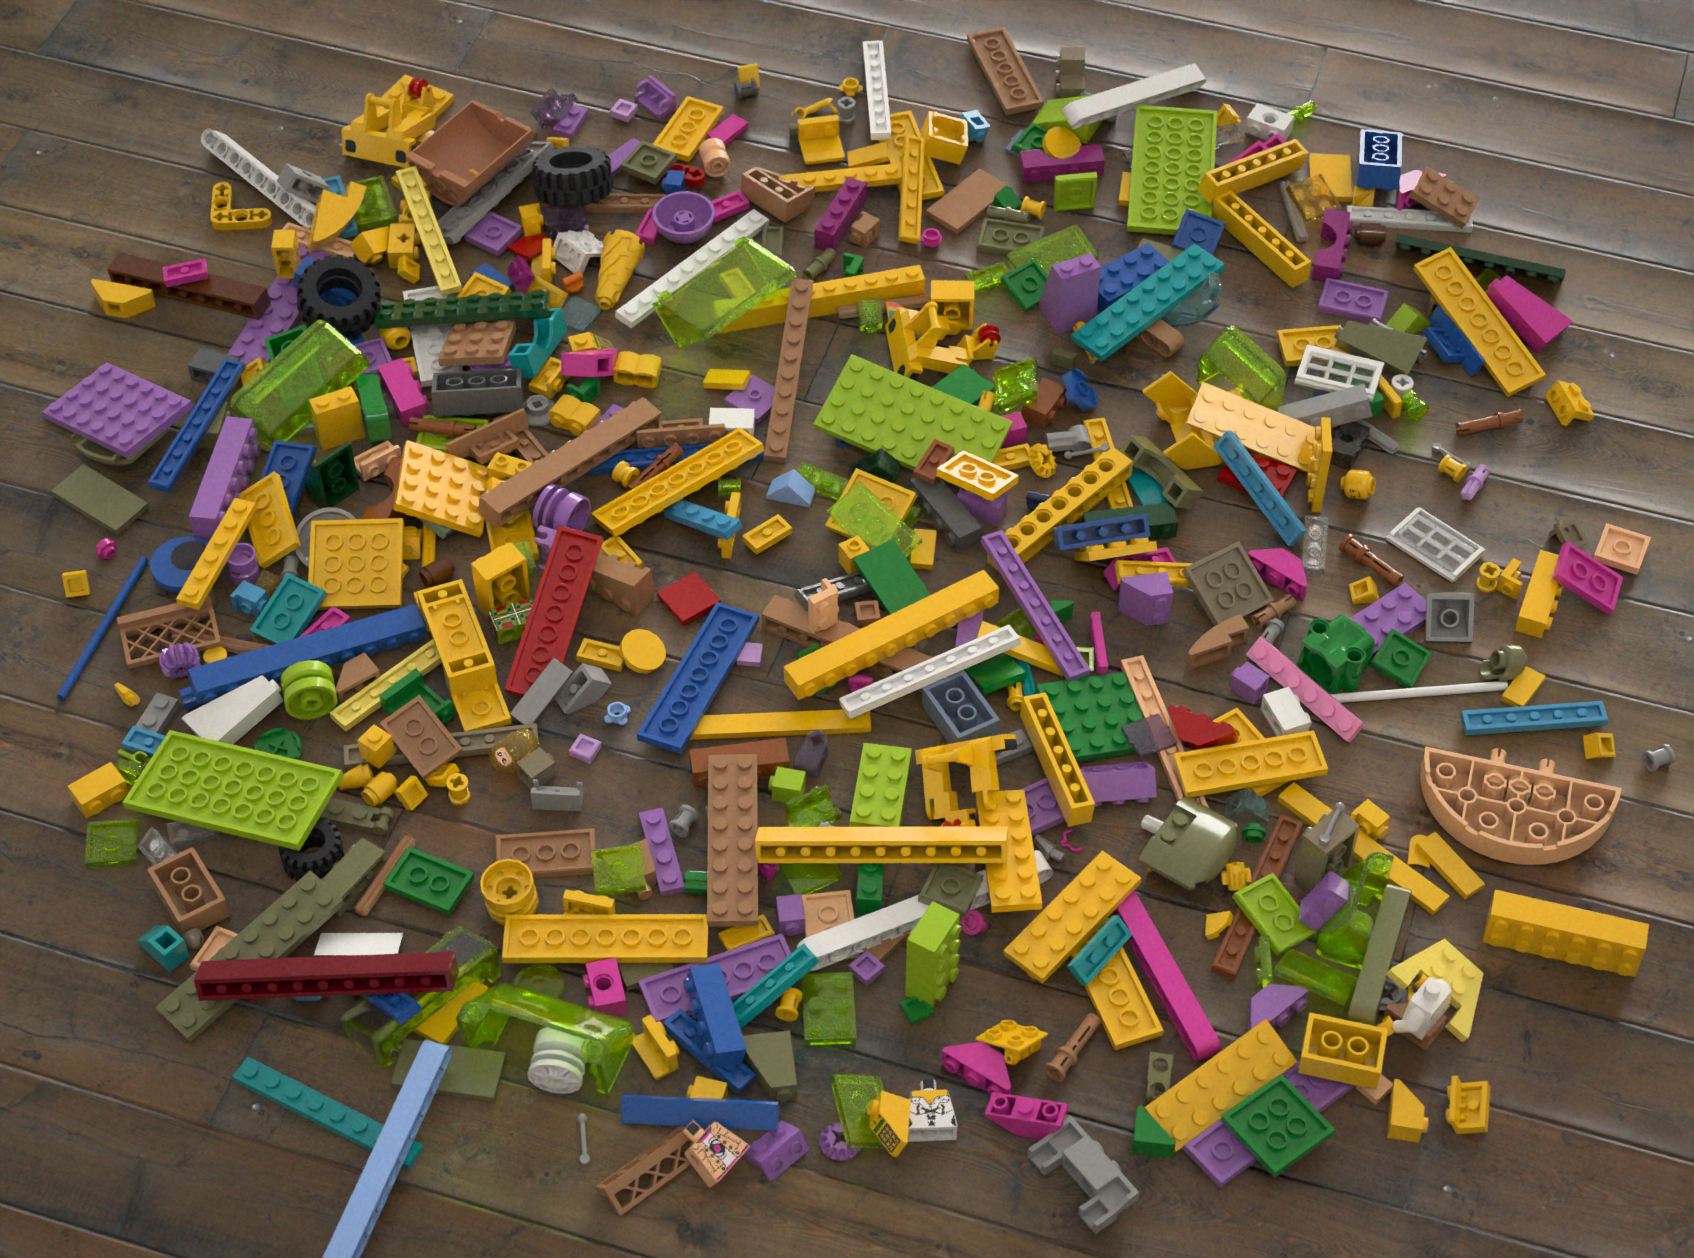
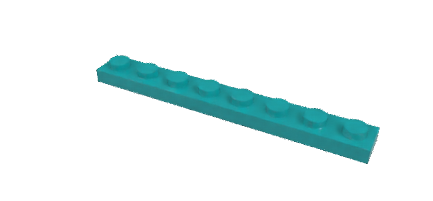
M250 1057L244 1060L232 1076L235 1083L371 1152L384 1127L383 1124ZM413 1141L402 1165L403 1168L410 1170L424 1150L421 1143Z

